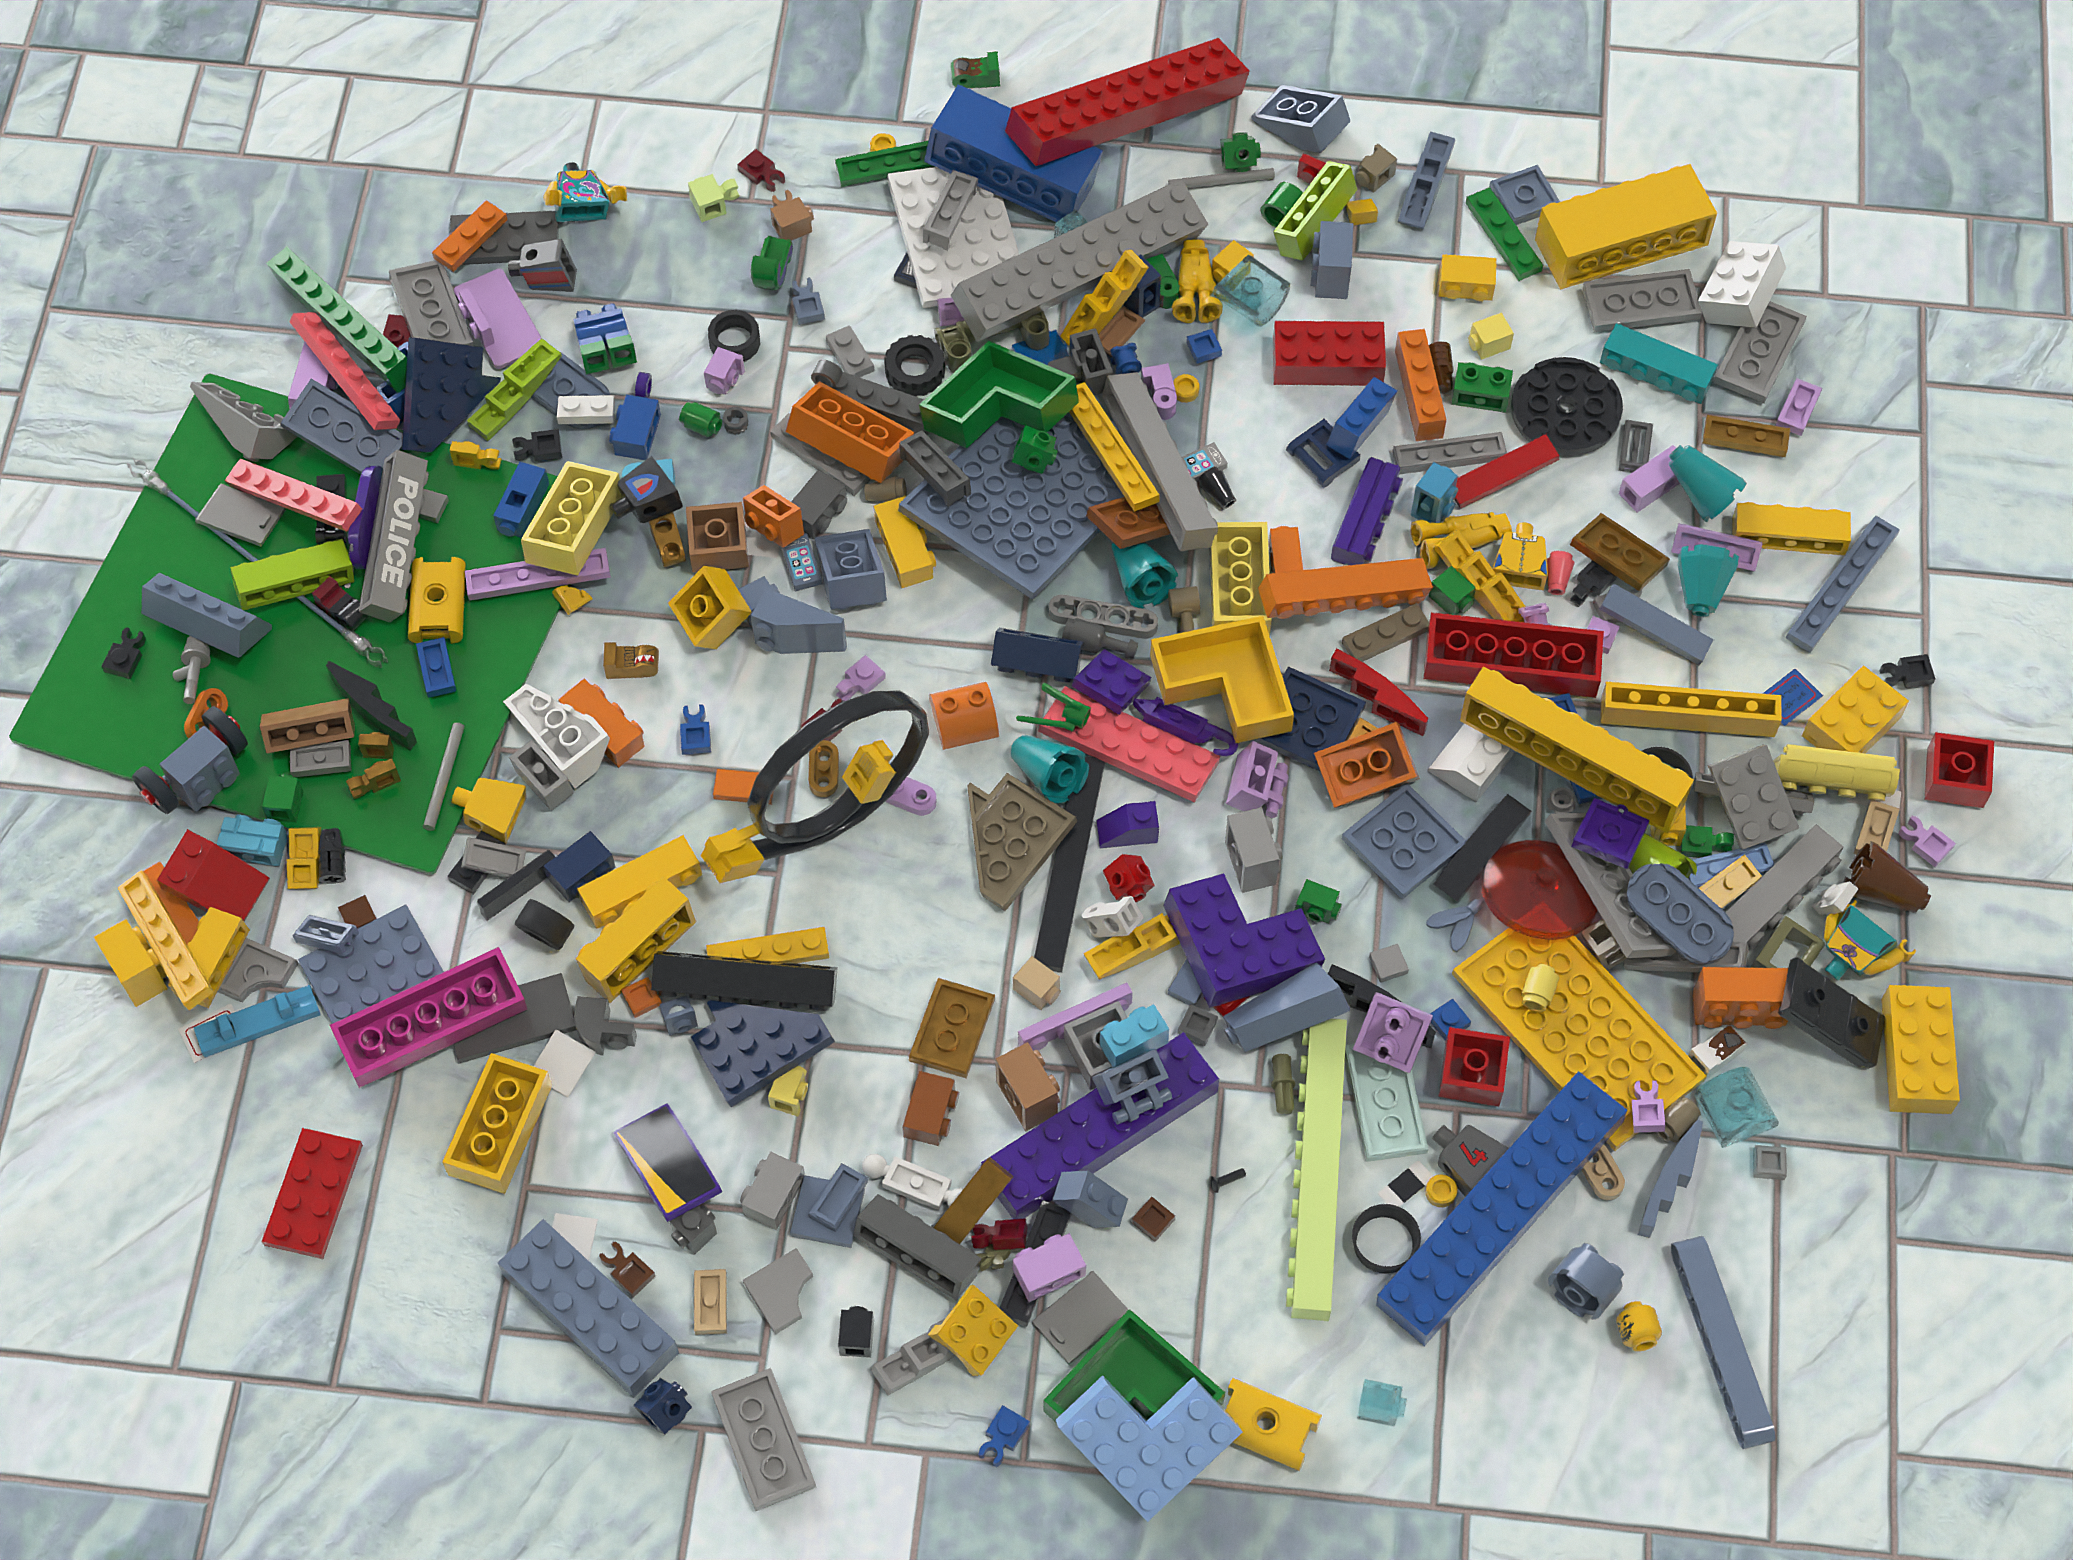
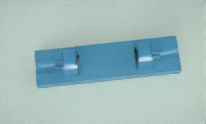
M308 985L289 993L284 992L275 995L272 999L237 1012L220 1015L215 1020L193 1028L205 1058L315 1018L321 1014L311 986Z

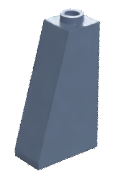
M1316 962L1224 1015L1223 1018L1228 1026L1224 1029V1032L1232 1045L1237 1043L1244 1052L1342 1015L1350 1011V1008L1340 986Z

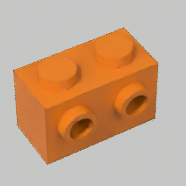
M763 485L743 497L746 524L751 529H755L764 535L769 541H773L784 548L804 535L801 508L772 489Z

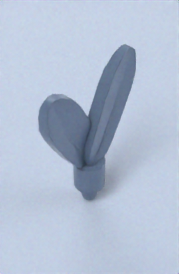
M1486 898L1474 899L1467 907H1457L1437 912L1428 918L1426 925L1430 928L1439 929L1456 924L1451 937V948L1453 951L1458 952L1467 943L1474 915L1483 908L1482 904L1486 902Z

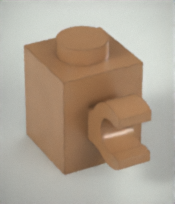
M789 190L785 191V201H779L775 195L772 196L771 220L780 239H790L792 241L812 232L811 221L814 220V216L809 205L804 206L800 197L793 199Z

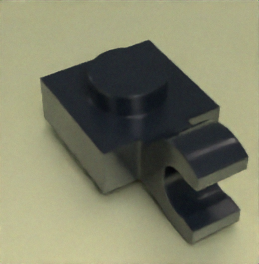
M1592 560L1578 574L1577 581L1580 583L1573 589L1574 595L1570 598V601L1579 607L1585 602L1591 592L1600 596L1616 580L1617 576Z

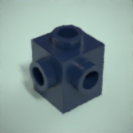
M662 1378L650 1384L646 1388L644 1395L633 1405L651 1427L664 1435L673 1426L681 1423L686 1413L692 1408L685 1399L688 1394L676 1381L670 1384Z

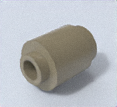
M1683 1097L1681 1100H1675L1664 1111L1665 1132H1657V1134L1667 1142H1678L1701 1115L1697 1105L1686 1097Z

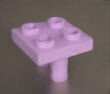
M1376 992L1353 1050L1410 1073L1433 1015Z

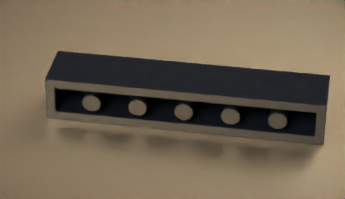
M658 951L654 954L651 990L659 991V996L677 997V993H688L690 999L706 1000L707 995L719 996V1001L734 1003L737 1002V998L749 999V1004L767 1005V1001L779 1002V1007L797 1008V1004H808L810 1010L826 1011L827 1006L832 1007L835 1003L838 967Z

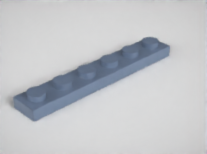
M1875 515L1789 630L1786 639L1811 653L1897 537L1900 529Z

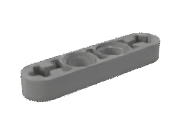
M1068 595L1054 596L1049 602V616L1054 622L1066 625L1068 619L1075 620V618L1104 626L1105 632L1142 639L1153 637L1158 630L1156 614L1147 609ZM1060 605L1065 606L1063 613L1057 612ZM1074 607H1077V616H1073ZM1086 609H1092L1097 613V616L1093 619H1086L1081 613ZM1114 614H1120L1125 618V621L1121 624H1113L1109 618ZM1130 617H1133V618H1134V621H1133V625H1132V626H1129V625H1130ZM1144 620L1149 621L1147 628L1141 627Z

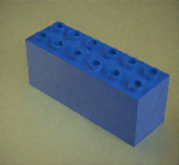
M958 84L931 127L924 162L950 174L955 170L978 178V187L1069 228L1094 185L1103 150L1093 146L1035 166L1005 132L1011 108Z

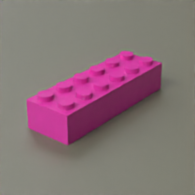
M497 947L331 1024L330 1027L358 1087L361 1088L527 1010V1006L500 948Z

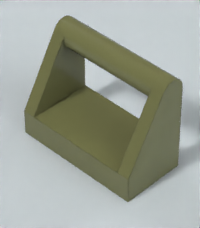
M1785 916L1750 968H1777L1769 961L1785 938L1809 946L1801 959L1811 966L1825 946V942Z

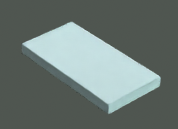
M1347 1044L1345 1046V1057L1367 1162L1428 1153V1145L1412 1070L1408 1073L1386 1063L1379 1062L1372 1057L1353 1050L1355 1044Z

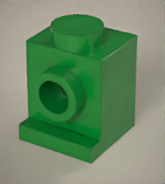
M1306 879L1297 899L1295 910L1302 908L1304 915L1314 922L1323 921L1329 924L1331 919L1337 920L1341 911L1342 904L1338 903L1340 891Z

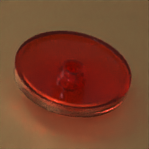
M1543 840L1513 842L1502 847L1486 865L1482 877L1484 900L1498 920L1518 933L1538 939H1564L1585 930L1598 913L1596 906L1593 904L1560 846L1556 843Z

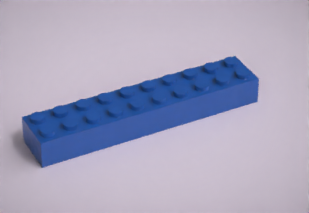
M1578 1071L1379 1292L1376 1306L1425 1346L1622 1125L1627 1109Z

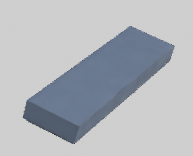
M1614 583L1599 610L1697 665L1703 662L1714 640Z

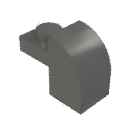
M577 996L574 1022L579 1039L583 1045L599 1055L604 1054L605 1044H609V1046L617 1049H623L627 1046L635 1047L637 1034L634 1024L609 1022L611 1010L607 999Z

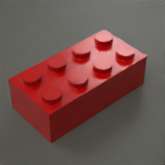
M1274 321V385L1367 386L1373 377L1384 382L1386 371L1384 322Z

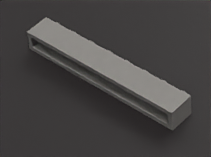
M1138 372L1108 375L1102 397L1126 445L1160 494V502L1156 503L1179 550L1210 548L1214 536L1218 532L1217 521L1212 518L1207 502L1202 498L1197 489V483L1195 479H1192L1187 469L1186 461L1181 458L1177 450V444L1172 440L1167 430L1166 422L1162 421L1157 405L1152 401L1146 384L1142 382Z

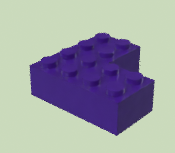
M1224 873L1169 889L1163 905L1209 1008L1268 991L1316 962L1322 968L1325 957L1302 908L1247 924Z

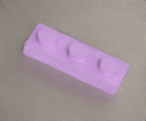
M1678 523L1672 553L1679 554L1684 546H1689L1688 551H1693L1695 545L1699 544L1722 547L1730 551L1729 556L1731 558L1734 553L1739 556L1738 568L1756 571L1762 542Z

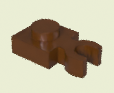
M613 1241L611 1245L614 1251L617 1252L616 1256L607 1258L601 1253L599 1255L601 1262L608 1268H615L610 1273L611 1278L634 1298L656 1277L655 1272L634 1252L626 1258L621 1245Z

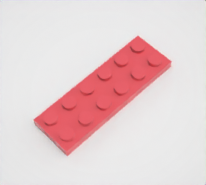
M1065 686L1062 693L1075 701L1091 707V713L1083 729L1076 726L1073 732L1065 728L1039 725L1038 732L1195 803L1219 764V755L1122 712L1119 715L1091 697ZM1056 699L1043 719L1066 722V719L1062 717L1066 704Z

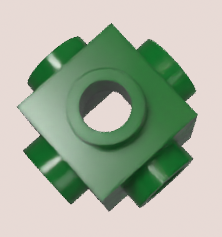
M1247 132L1233 133L1232 138L1220 139L1222 166L1225 169L1234 168L1235 172L1250 171V166H1257V159L1261 158L1260 143L1255 142V138L1248 136ZM1244 149L1243 153L1239 155L1240 150Z
M1025 425L1014 446L1011 462L1023 466L1027 470L1043 474L1047 464L1052 466L1057 456L1058 450L1054 449L1056 437L1049 435L1045 431H1039Z

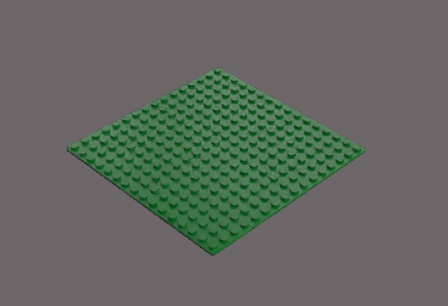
M210 373L206 374L201 381L203 383H214L241 397L240 401L262 406V413L274 417V414L285 417L290 410L288 396ZM195 394L152 471L169 489L168 493L170 491L173 492L199 514L220 484L230 487L225 482V479L240 458L317 487V476L345 474L347 479V499L354 502L361 477L359 473L299 437L272 459H260L258 462L247 460L243 457V453L231 445ZM396 429L397 431L403 434V430ZM441 442L432 452L401 449L402 452L428 461L426 468L428 480L423 489L447 495L449 499L438 523L418 518L420 529L414 541V548L416 549L414 559L423 557L424 562H451L452 557H457L465 561L466 570L525 561L521 543L522 538L506 536L497 531L493 517L518 464L502 460L500 468L497 470L487 468L482 465L481 469L456 466L453 464L450 454L451 444ZM547 473L549 486L540 502L537 511L539 510L541 504L543 503L544 499L546 498L548 492L550 491L558 476ZM145 484L9 735L10 740L15 744L134 781L132 775L143 766L148 767L158 776L162 777L164 773L159 764L189 739L185 734L184 724L194 703L186 704L183 701L186 679L177 682L173 678V671L187 666L182 662L181 655L184 652L189 635L141 614L142 586L158 573H161L242 609L233 585L230 567L238 566L242 563H250L251 561L207 526L197 524L195 522L196 518L172 500L168 493H161L153 486L150 487ZM285 508L284 514L262 546L226 534L257 560L293 552L301 548L317 546L315 536L316 520ZM347 531V542L344 544L349 555L350 544ZM354 567V582L351 583L349 588H345V584L339 587L360 602L366 569H356ZM465 578L463 638L460 642L452 644L450 638H445L457 691L428 698L416 643L408 639L410 585L406 589L405 599H407V607L402 615L391 622L369 616L353 631L355 635L363 640V643L365 639L372 648L378 647L384 651L388 663L384 662L382 653H373L369 647L365 649L368 651L369 659L372 661L379 660L381 666L369 664L367 655L359 653L356 647L347 640L345 633L349 631L348 629L342 634L296 597L243 610L270 623L272 630L239 658L210 645L211 660L208 666L200 668L196 698L202 691L211 688H217L226 695L228 707L225 714L227 716L230 715L236 720L248 742L246 748L236 755L231 753L240 774L233 784L224 787L216 794L208 805L239 815H245L261 822L267 819L262 809V803L268 776L291 775L290 749L266 753L260 729L262 714L345 699L331 680L326 664L328 661H331L377 685L382 700L395 707L399 722L413 729L417 743L410 751L391 739L394 747L392 760L401 781L375 793L371 789L365 795L354 799L346 781L355 776L365 775L364 770L370 768L374 763L389 759L363 758L358 745L360 734L380 731L366 721L351 705L355 722L354 737L336 740H349L351 745V771L295 777L298 778L303 789L297 823L278 822L287 830L300 827H321V830L339 828L344 848L422 873L435 874L457 830L465 809L452 803L454 791L457 787L473 791L477 780L481 778L511 714L510 709L503 701L525 685L561 608L560 603L552 594V591L560 586L469 601ZM312 593L303 595L316 605ZM435 599L433 600V602H437L442 599ZM126 627L130 628L132 632L130 639H135L140 631L146 637L145 644L138 649L142 657L131 679L106 673L101 667L112 644L117 643L121 645L123 641L121 634ZM423 639L422 642L429 641V640H433V639ZM207 700V706L211 708V702ZM453 723H461L464 725L461 741L435 829L430 831L423 828V824ZM197 724L195 725L196 731L200 729Z

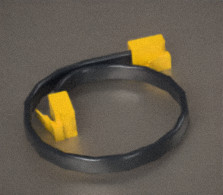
M900 690L872 691L841 702L806 723L775 751L756 776L747 801L753 824L740 830L733 828L723 834L708 837L705 848L700 856L706 862V865L710 867L718 882L724 883L756 875L764 860L803 851L827 842L865 820L895 793L918 762L929 736L926 712L918 701ZM906 710L911 713L912 724L905 742L890 764L889 762L894 754L883 740L860 746L842 776L848 788L830 806L814 816L798 822L773 824L765 819L764 814L772 792L791 767L822 740L852 722L882 711ZM758 834L767 837L755 841L750 839Z

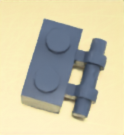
M1156 1049L1142 1053L1092 1077L1104 1105L1120 1101L1122 1109L1112 1113L1116 1124L1126 1120L1128 1122L1134 1121L1139 1118V1114L1149 1109L1155 1111L1163 1107L1164 1102L1172 1099V1094L1168 1088L1158 1091L1155 1085L1169 1078ZM1144 1090L1146 1098L1134 1103L1131 1095Z

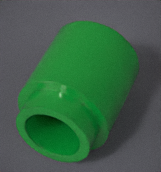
M687 402L680 412L679 421L684 424L685 428L708 438L713 434H717L721 429L722 419H720V412L702 404Z

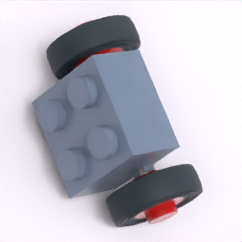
M215 706L209 708L201 716L205 726L199 729L159 764L164 773L162 777L146 766L141 767L132 775L135 784L140 789L139 793L149 805H154L165 814L171 813L179 805L175 794L197 812L201 807L210 804L214 796L224 787L233 784L240 774L231 753L236 755L245 749L248 745L247 739L240 730L241 727L230 715L227 716Z

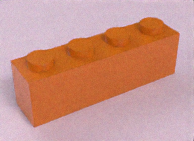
M1425 329L1398 332L1395 354L1416 441L1443 438L1446 415Z

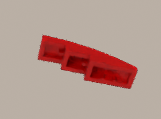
M1336 648L1331 657L1329 671L1352 681L1350 692L1372 701L1371 713L1393 723L1397 722L1401 727L1424 736L1429 718L1386 677L1364 662Z

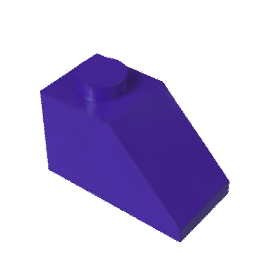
M1156 801L1125 804L1096 820L1100 849L1158 843L1159 823Z

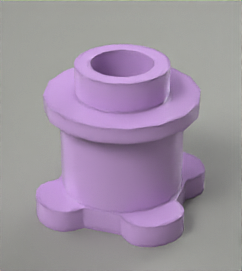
M1546 603L1518 609L1525 623L1551 625L1547 621L1546 612L1549 611V607L1546 606Z

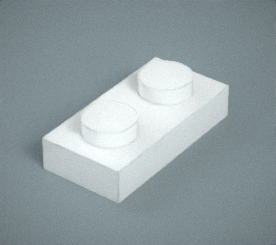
M614 395L559 396L557 409L558 424L614 423Z

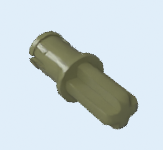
M1277 1054L1272 1057L1274 1080L1271 1082V1087L1275 1089L1277 1113L1289 1115L1294 1110L1293 1088L1296 1085L1295 1080L1292 1079L1291 1056L1288 1054Z

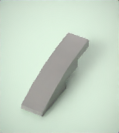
M945 1319L932 1325L927 1333L903 1344L900 1351L873 1364L871 1371L887 1395L916 1381L956 1356L928 1335L935 1325H941Z

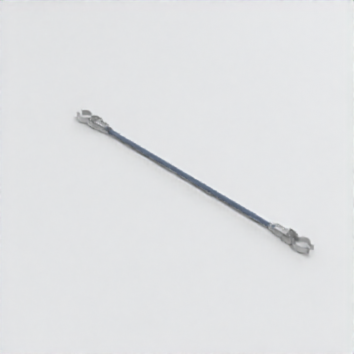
M134 460L136 466L142 465L146 467L144 474L132 472L131 464L127 463L133 477L142 478L144 485L149 489H154L159 494L170 497L197 518L199 513L176 496L168 484L160 478L158 473L151 469L148 470L144 461ZM209 528L251 562L257 561L254 556L225 533ZM303 595L296 597L341 632L340 634L345 638L346 642L353 646L355 652L361 656L367 655L369 664L381 666L379 660L372 661L369 659L368 653L371 651L373 653H382L384 662L388 663L384 651L378 647L373 648L371 642L366 637L359 636L356 632L342 627Z

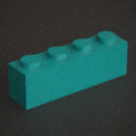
M1618 323L1615 324L1605 343L1600 359L1601 364L1606 365L1612 370L1621 371L1637 380H1643L1657 386L1661 390L1670 391L1688 401H1694L1702 404L1718 367V364Z

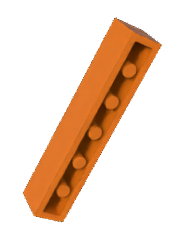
M1423 558L1266 574L1258 590L1267 618L1278 617L1279 619H1286L1293 615L1301 614L1313 616L1319 612L1331 611V613H1340L1347 609L1357 608V610H1366L1375 606L1389 608L1402 603H1409L1410 605L1419 604L1425 600L1433 587Z

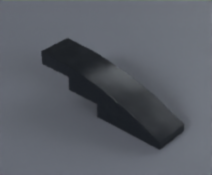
M328 661L326 667L331 680L345 699L349 698L350 704L380 732L389 735L390 739L411 751L417 743L413 729L399 722L395 707L382 700L377 685Z
M1507 794L1471 835L1435 881L1434 885L1459 903L1475 880L1478 881L1494 858L1497 859L1532 811Z
M1331 964L1328 975L1340 986L1343 993L1352 996L1351 1008L1367 1013L1376 992L1401 1002L1392 994L1365 978ZM1431 1026L1428 1027L1422 1042V1046L1430 1049L1436 1031Z

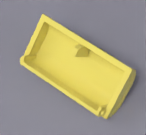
M1787 744L1783 748L1785 755L1781 754L1773 760L1784 790H1797V785L1809 787L1808 792L1826 794V789L1838 790V796L1854 798L1856 793L1868 794V800L1872 799L1875 801H1885V797H1890L1895 793L1900 769L1894 768L1897 765V760L1894 757Z

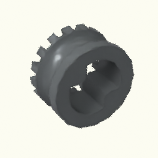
M741 407L728 408L723 414L724 428L730 434L736 435L738 433L739 435L741 434L740 432L744 433L748 426L746 411ZM736 416V418H738L739 416V423H730V421H732V417L735 418Z

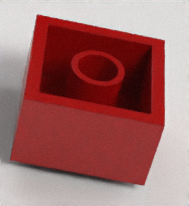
M1935 732L1927 748L1924 800L1984 808L1992 793L1994 741Z
M1449 1027L1445 1041L1438 1097L1499 1107L1504 1093L1510 1036Z

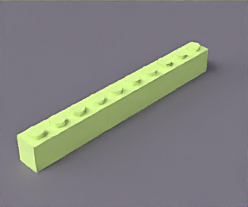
M1329 1019L1303 1029L1302 1045L1307 1046V1055H1301L1300 1073L1306 1074L1305 1084H1299L1298 1102H1304L1303 1112H1298L1297 1130L1302 1131V1141H1296L1295 1159L1300 1160V1170H1294L1293 1188L1299 1189L1298 1199L1292 1200L1291 1217L1297 1218L1296 1229L1291 1228L1289 1247H1295V1258H1289L1288 1277H1293V1288H1287L1286 1307H1292L1291 1318L1329 1321L1331 1314L1347 1020Z

